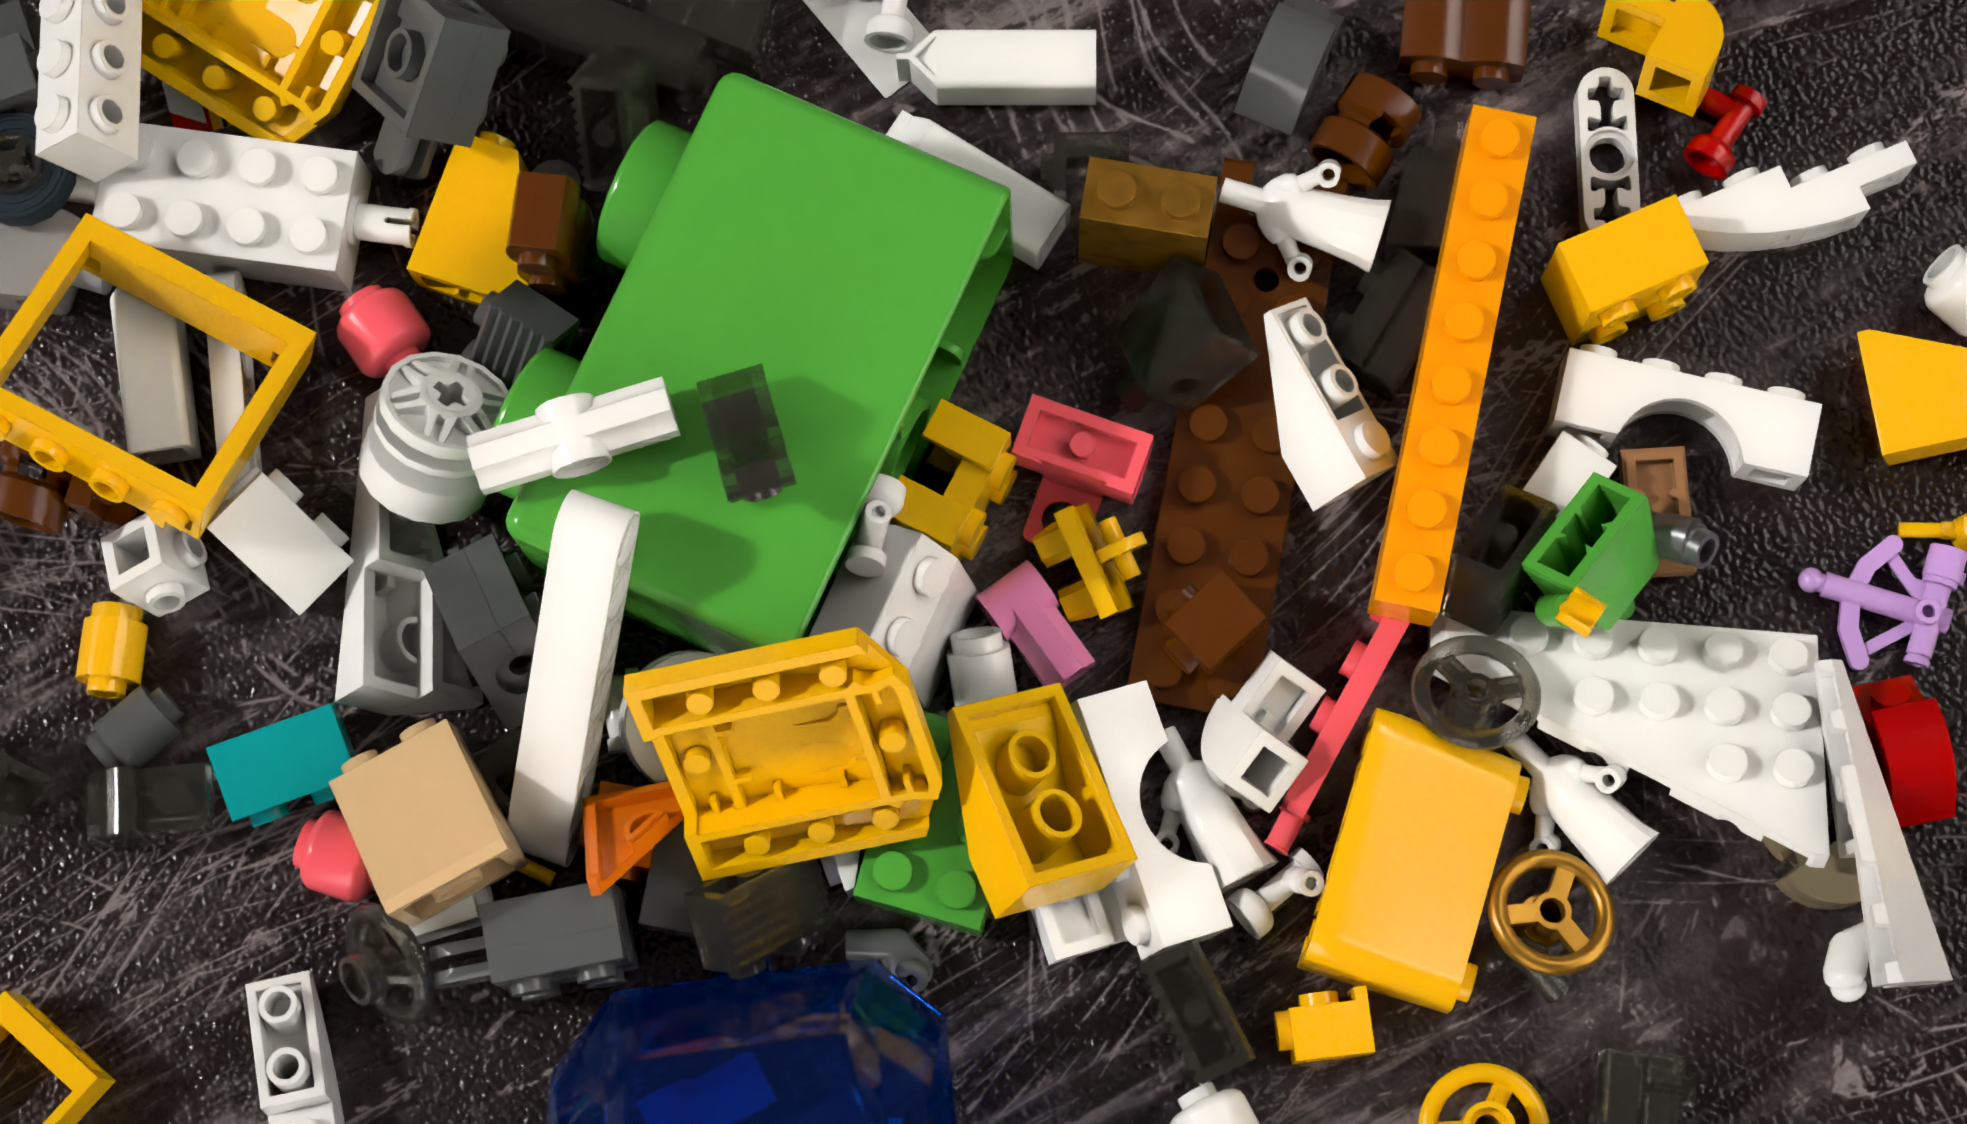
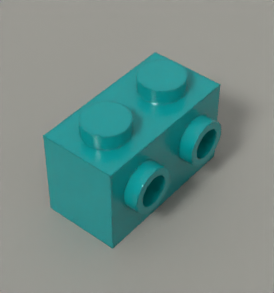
M336 702L206 748L232 822L249 816L253 828L290 815L286 802L311 794L315 805L335 799L329 781L343 774L341 766L356 756Z

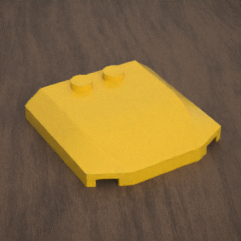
M143 0L141 68L253 138L298 143L341 111L352 89L351 85L380 0Z
M859 627L624 675L623 695L643 742L652 741L683 813L684 838L702 881L927 836L929 814L933 801L938 800L942 787V765L909 670Z

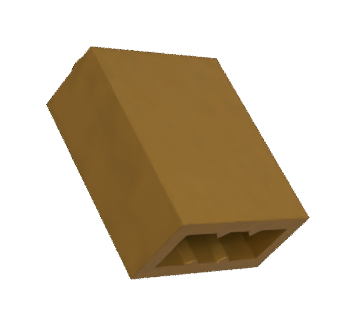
M1090 156L1079 215L1078 262L1201 282L1218 177Z

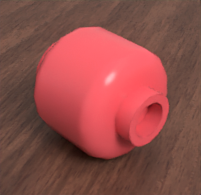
M370 285L349 297L339 310L341 318L336 328L338 340L361 373L370 378L386 377L392 365L409 355L423 353L430 342L429 325L408 296L397 288H382L379 285Z
M333 809L326 811L318 820L310 818L304 824L297 838L293 853V865L300 869V878L304 885L310 890L346 902L354 903L363 900L374 886L341 810Z

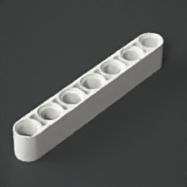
M572 489L564 499L552 533L507 820L523 853L565 868L571 864L580 846L579 835L583 819L582 798L589 797L592 794L640 521L639 511Z

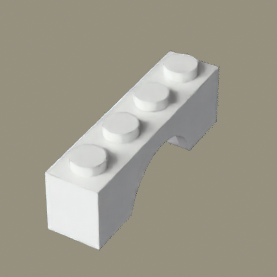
M1584 344L1580 346V349L1570 347L1560 364L1545 435L1558 438L1562 431H1565L1572 437H1575L1576 434H1582L1608 449L1616 436L1632 422L1654 414H1675L1698 422L1717 438L1726 453L1733 478L1795 491L1808 478L1822 404L1805 400L1806 395L1799 390L1774 386L1769 387L1767 391L1744 387L1742 386L1743 381L1740 378L1719 372L1706 373L1704 377L1680 372L1679 365L1664 359L1647 358L1642 363L1617 358L1618 353L1615 350L1595 344Z
M1147 680L1077 699L1070 706L1138 857L1133 864L1111 882L1115 884L1121 899L1120 901L1122 902L1121 904L1123 905L1121 924L1128 941L1137 947L1141 960L1208 940L1233 927L1212 864L1190 861L1168 850L1151 832L1143 816L1140 803L1142 774L1153 754L1168 741Z

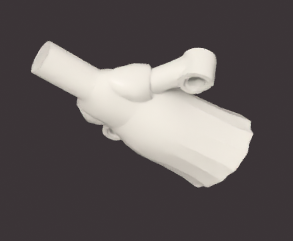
M1326 159L1317 167L1303 174L1284 173L1273 178L1263 188L1225 178L1218 202L1255 212L1258 226L1264 237L1272 244H1277L1286 262L1290 278L1302 282L1309 278L1313 260L1310 255L1300 252L1297 241L1352 263L1369 273L1392 200H1373L1313 189L1319 184L1325 188L1334 187L1340 179L1342 169L1340 164L1334 159ZM1325 169H1332L1335 176L1327 178L1324 176L1323 171ZM1303 263L1306 266V270L1298 271L1295 265Z
M1175 726L1164 729L1168 741L1158 750L1167 764L1170 774L1164 782L1161 793V808L1164 810V814L1156 836L1157 840L1160 843L1170 841L1173 845L1170 851L1177 854L1180 841L1176 833L1181 823L1197 862L1212 864L1222 895L1275 866L1279 861L1264 846L1230 797L1240 799L1243 808L1248 812L1254 813L1262 808L1250 802L1249 799L1222 782L1205 765L1203 760H1193Z
M1523 730L1515 734L1504 746V749L1516 761L1521 762V766L1532 776L1529 786V804L1532 813L1536 814L1534 840L1530 843L1529 851L1543 849V843L1548 846V849L1560 850L1561 841L1554 834V826L1557 823L1590 866L1600 875L1606 886H1608L1660 834L1644 824L1610 794L1622 787L1627 780V773L1622 766L1617 764H1610L1606 767L1587 765L1583 759L1576 755L1561 754L1549 757ZM1608 774L1614 777V783L1608 780Z

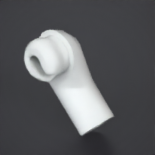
M1864 921L1838 932L1829 943L1823 967V977L1826 985L1830 987L1832 996L1842 1002L1856 1001L1866 992L1867 984L1864 978L1866 977L1869 958Z

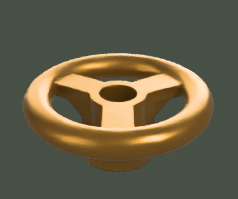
M1537 849L1524 852L1509 860L1498 871L1491 884L1488 894L1487 912L1492 932L1502 949L1513 960L1527 969L1545 975H1569L1590 967L1607 950L1615 929L1613 899L1600 875L1580 858L1554 849ZM1535 869H1554L1549 887L1544 893L1529 897L1523 904L1507 905L1509 892L1522 875ZM1574 878L1586 889L1594 905L1596 921L1590 939L1571 919L1572 908L1567 898ZM1540 908L1549 910L1555 917V923L1546 921L1541 915ZM1561 942L1571 954L1553 956L1540 953L1534 949H1549Z

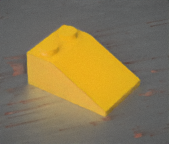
M1060 683L953 707L946 713L969 859L995 919L1102 890L1138 859Z

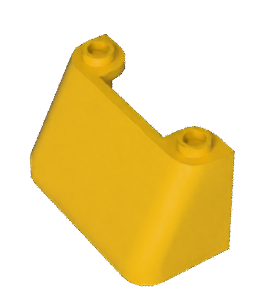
M1376 707L1366 726L1359 751L1363 757L1355 769L1353 785L1325 878L1324 888L1313 914L1317 918L1313 919L1309 935L1305 937L1297 968L1354 986L1366 985L1367 990L1448 1014L1453 1009L1456 1000L1467 1003L1472 993L1478 965L1469 963L1468 959L1509 813L1521 814L1527 797L1530 778L1520 775L1522 763L1404 715Z

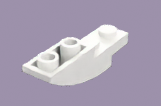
M1906 140L1886 149L1882 142H1875L1851 154L1847 158L1849 163L1830 172L1827 171L1825 165L1817 166L1799 174L1790 181V184L1780 165L1762 173L1759 172L1757 167H1750L1727 178L1722 183L1724 189L1704 197L1700 190H1695L1679 196L1678 200L1703 250L1733 252L1791 247L1824 239L1857 227L1871 209L1865 197L1902 182L1917 161Z
M310 970L245 984L260 1108L268 1116V1123L345 1124L330 1043L313 974Z

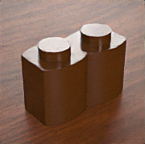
M1404 0L1397 71L1410 74L1412 81L1426 85L1442 84L1450 77H1462L1472 80V84L1481 89L1502 90L1508 88L1510 83L1521 82L1526 67L1531 0Z
M520 171L516 179L506 254L517 263V273L523 280L528 282V287L541 294L563 295L566 293L567 288L577 289L581 285L591 208L585 201L580 199L581 187L571 177L559 174Z

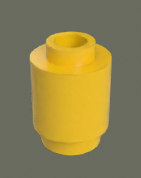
M103 601L93 603L91 616L85 617L83 620L75 679L78 682L87 685V694L104 699H124L127 690L136 689L141 685L149 629L148 625L143 623L144 610L142 608L121 602Z

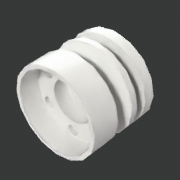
M440 352L414 354L392 365L383 380L379 399L373 410L374 418L367 429L359 454V476L370 495L389 511L416 522L445 524L464 520L478 511L487 495H484L473 471L467 450L466 436L493 428L502 404L509 392L504 383L483 365L454 354Z

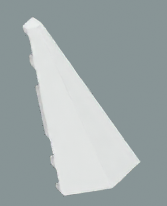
M380 389L366 397L361 447L367 429L374 418L373 410L379 399ZM358 468L350 557L354 562L348 567L335 702L388 716L475 709L483 704L482 689L480 686L472 687L466 664L455 646L422 570L444 558L435 524L412 521L389 511L370 495L359 476Z
M1837 659L1818 660L1814 663L1838 853L1839 858L1855 857L1872 987L1883 986L1884 989L1952 981L1953 978L1843 661Z

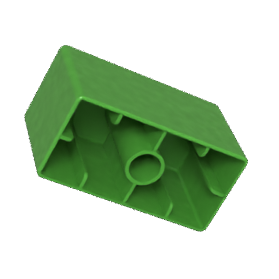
M732 72L724 75L717 83L693 134L667 122L657 120L645 127L631 144L607 193L596 236L598 256L604 262L625 270L582 361L553 348H544L534 355L517 376L493 425L494 428L504 423L535 415V409L540 405L560 396L574 393H591L595 397L657 377H663L673 404L681 436L612 456L610 464L587 475L567 479H557L550 475L498 491V493L514 499L507 513L506 528L544 579L546 577L554 524L564 499L572 489L639 511V528L623 615L704 652L718 655L809 637L847 551L857 533L862 514L861 511L878 475L885 474L897 480L900 475H903L911 480L913 479L930 441L922 438V434L941 398L949 402L1014 259L1011 191L1007 186L744 74Z

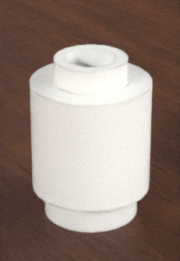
M996 626L973 627L955 632L950 636L952 648L946 652L955 707L1017 693L1010 643L1002 639L1001 628Z

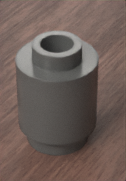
M140 685L93 724L95 732L85 739V743L104 767L119 779L129 770L134 773L138 772L182 735L183 730L177 721L185 714L162 687L158 686L154 691L150 692L143 685Z

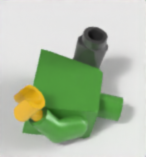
M1593 472L1521 565L1524 571L1545 594L1539 597L1535 606V614L1538 620L1551 628L1572 629L1587 638L1593 627L1601 631H1607L1614 626L1618 619L1627 620L1632 616L1635 610L1634 599L1656 572L1659 558L1704 569L1712 562L1717 553L1719 536L1708 530L1699 518L1673 513L1665 515L1652 511L1646 495Z

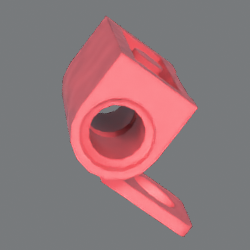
M1032 394L1011 454L1017 457L1015 465L1043 474L1023 530L1024 540L1034 545L1033 537L1044 529L1042 518L1045 511L1055 504L1061 503L1069 506L1074 505L1075 507L1088 502L1095 518L1103 496L1133 505L1148 465L1154 435Z

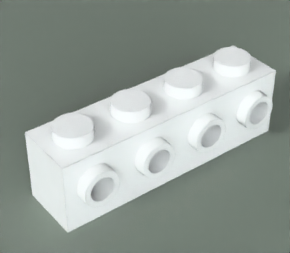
M40 0V49L37 57V69L39 71L38 98L34 116L36 125V156L94 182H98L138 161L143 0Z

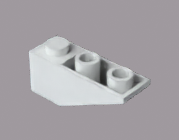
M1304 297L1269 310L1263 316L1281 455L1314 512L1349 496L1397 465L1398 457L1391 446L1387 431L1377 422L1359 391L1356 377L1345 366L1328 337L1323 320L1312 309L1307 298Z

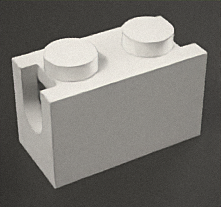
M253 465L232 486L206 528L300 616L354 562L341 548L350 538L323 512L314 521L311 520L296 505L304 494L277 468L267 477Z

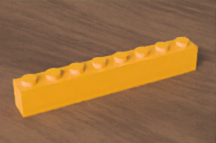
M1473 104L1465 125L1367 614L1431 627L1440 613L1537 119L1535 116Z

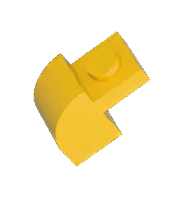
M1606 0L1597 37L1646 56L1635 94L1694 117L1709 88L1722 47L1724 30L1718 12L1708 0H1676L1675 2L1671 0Z

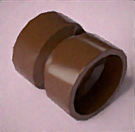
M1358 72L1352 75L1335 102L1338 116L1332 115L1324 119L1309 143L1307 151L1318 165L1326 159L1336 160L1342 168L1340 177L1348 178L1349 186L1370 192L1377 189L1394 162L1395 156L1391 148L1404 146L1421 119L1422 112L1413 99L1397 86L1375 75ZM1325 169L1327 173L1335 176L1332 169Z
M4 439L0 444V463L3 465L2 471H0V520L37 532L59 536L70 506L64 503V499L66 496L65 489L70 484L72 474L65 470L63 472H53L42 467L32 459L28 451ZM29 466L47 471L45 481L24 476Z

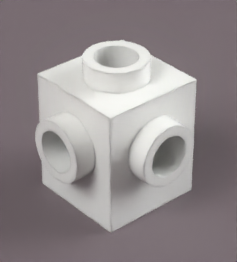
M144 513L100 538L110 591L120 596L126 602L133 603L157 617L181 609L186 602L210 590L205 568L207 551L201 539L199 538L198 540L169 524L162 529L149 518L148 513Z

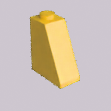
M481 131L479 137H474L471 148L458 145L453 146L406 268L418 286L478 306L491 291L500 293L517 279L528 286V282L523 280L517 273V263L506 254L517 175L520 171H527L518 150L515 149L516 145L511 140L492 132Z
M1871 329L1857 332L1881 452L1888 465L1967 449V347Z

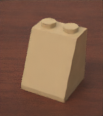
M428 718L408 727L399 735L402 741L400 744L381 754H378L377 750L373 749L356 755L341 766L343 772L341 776L329 781V785L386 914L411 927L417 926L529 864L458 728L448 719L437 723L434 718Z

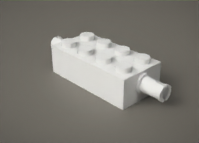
M139 123L138 161L98 182L76 174V184L67 201L95 205L92 216L201 273L239 270L242 278L351 292L361 240L401 245L413 249L417 236L411 234V230L419 231L418 209L367 203L372 173L358 151Z

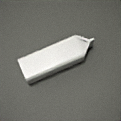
M1096 29L934 30L910 53H896L899 81L912 82L936 105H1096Z
M902 110L886 133L887 136L1007 186L1010 189L1014 256L1038 270L1068 226L1071 205L932 120L912 116Z
M117 287L110 297V308L127 451L153 466L201 458L185 322Z

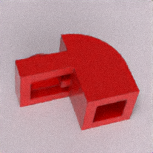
M1911 674L1853 686L1852 690L1900 828L1955 817L1957 791L1955 759L1947 725L1936 699L1925 700Z

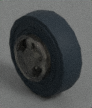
M26 112L3 113L0 115V223L7 226H32L51 218L67 203L76 184V173L35 155L36 125L34 115ZM17 175L23 176L20 179H14Z

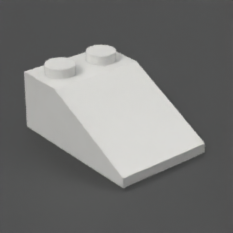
M889 524L882 551L887 556L885 572L877 577L856 575L846 568L845 556L809 636L859 627L909 670L921 707L928 709L948 666L946 652L952 648L950 636L955 632L964 630L976 604L974 597L979 592L958 558L921 532ZM858 530L850 548L856 545Z

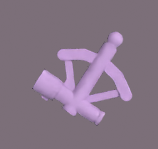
M1890 535L1857 561L1849 578L1830 572L1822 574L1818 569L1809 567L1800 572L1798 584L1805 592H1819V596L1839 602L1837 632L1848 665L1852 670L1861 671L1865 669L1869 664L1868 655L1909 634L1911 636L1906 649L1907 655L1904 656L1903 662L1914 667L1929 669V660L1932 659L1939 632L1947 633L1953 617V610L1946 608L1951 591H1957V587H1962L1967 574L1963 572L1967 562L1966 551L1945 544L1931 543L1921 574L1923 577L1920 580L1913 576L1898 554L1903 548L1902 539L1897 535ZM1887 562L1911 597L1870 585L1869 582L1875 571ZM1860 609L1897 619L1904 623L1864 643L1859 629Z

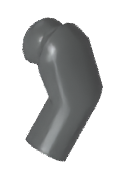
M846 928V961H880L896 981L895 985L904 993L915 994L926 988L933 975L931 959L908 931L901 928Z

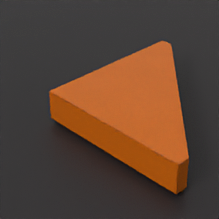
M669 781L582 798L586 880L591 897L602 895L684 819Z

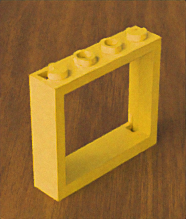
M85 213L0 336V442L5 439L28 451L34 461L50 471L63 472L65 470L88 482L90 488L96 494L108 501L115 503L125 501L148 513L149 518L162 529L169 524L199 540L310 364L317 332L104 221ZM82 269L272 367L196 487L2 388L12 370Z

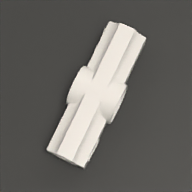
M661 376L595 397L591 393H574L560 396L540 405L535 409V415L476 432L466 436L471 465L480 489L484 495H488L550 475L557 479L587 475L610 464L612 456L644 448L661 441H667L681 436L672 401L665 381Z

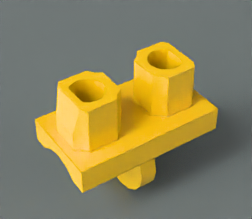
M1088 502L1075 507L1071 505L1054 513L1056 521L1035 535L1032 541L1041 561L1047 568L1073 557L1083 580L1058 591L1059 601L1067 619L1073 622L1098 615L1100 619H1104L1135 607L1124 581L1141 574L1132 551L1147 544L1143 532L1125 537L1116 516L1097 523Z

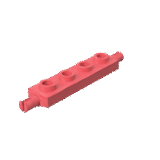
M1370 614L1369 618L1379 623V626L1368 645L1356 639L1338 672L1349 679L1338 701L1326 695L1308 727L1309 730L1319 736L1308 756H1304L1309 762L1287 790L1288 792L1279 807L1281 812L1267 839L1263 842L1271 850L1287 856L1304 823L1308 824L1311 817L1306 812L1404 635L1409 622Z

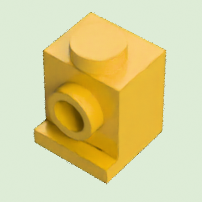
M1366 985L1351 988L1348 991L1349 1001L1339 1002L1338 991L1307 993L1298 995L1300 1007L1274 1012L1278 1050H1290L1292 1065L1369 1056L1375 1052Z

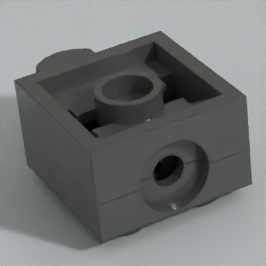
M474 0L379 1L351 87L385 117L374 148V159L380 172L392 176L402 175L416 180L424 179L428 175L439 142L471 148L477 128L485 119L488 107L487 100L498 68L503 65L506 59L508 39L511 33L507 27Z
M479 533L470 538L471 544L462 549L458 544L448 549L449 556L422 570L460 656L505 728L510 732L523 724L543 595L541 592L536 593V591L530 594L527 593L526 589L534 586V582L517 551L505 556L493 534L484 537L482 533Z
M588 883L479 904L484 936L439 944L429 948L431 963L454 962L486 955L488 959L486 962L451 968L435 973L433 975L435 989L455 988L491 980V984L511 992L512 997H522L523 1002L561 995L560 984L577 981L578 984H586L587 989L618 985L625 982L624 971L640 969L627 892L616 883L609 887L602 895L591 897Z

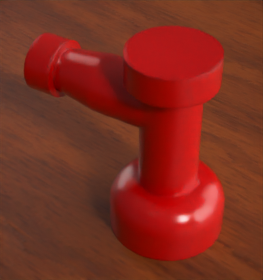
M1743 84L1735 85L1728 96L1709 87L1698 108L1719 121L1710 134H1699L1690 140L1683 151V156L1688 164L1709 178L1716 180L1725 179L1735 164V155L1731 149L1732 145L1751 117L1758 118L1767 106L1766 99L1755 89Z

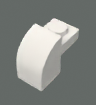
M1270 650L1233 700L1222 694L1220 699L1218 698L1213 705L1205 722L1201 738V755L1205 765L1222 782L1270 814L1309 762L1288 741L1326 690L1316 681Z

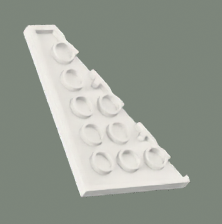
M1441 605L1440 613L1432 626L1428 627V673L1453 686L1467 687L1473 691L1477 698L1495 707L1500 701L1538 721V729L1583 752L1596 753L1603 757L1607 764L1622 766L1626 773L1632 768L1671 788L1670 796L1717 820L1723 819L1732 822L1741 832L1760 842L1764 836L1807 857L1805 865L1809 867H1825L1830 856L1823 731L1814 663L1819 660L1817 635L1618 619L1614 626L1607 631H1601L1593 627L1588 637L1585 638L1572 629L1545 626L1538 620L1535 612Z

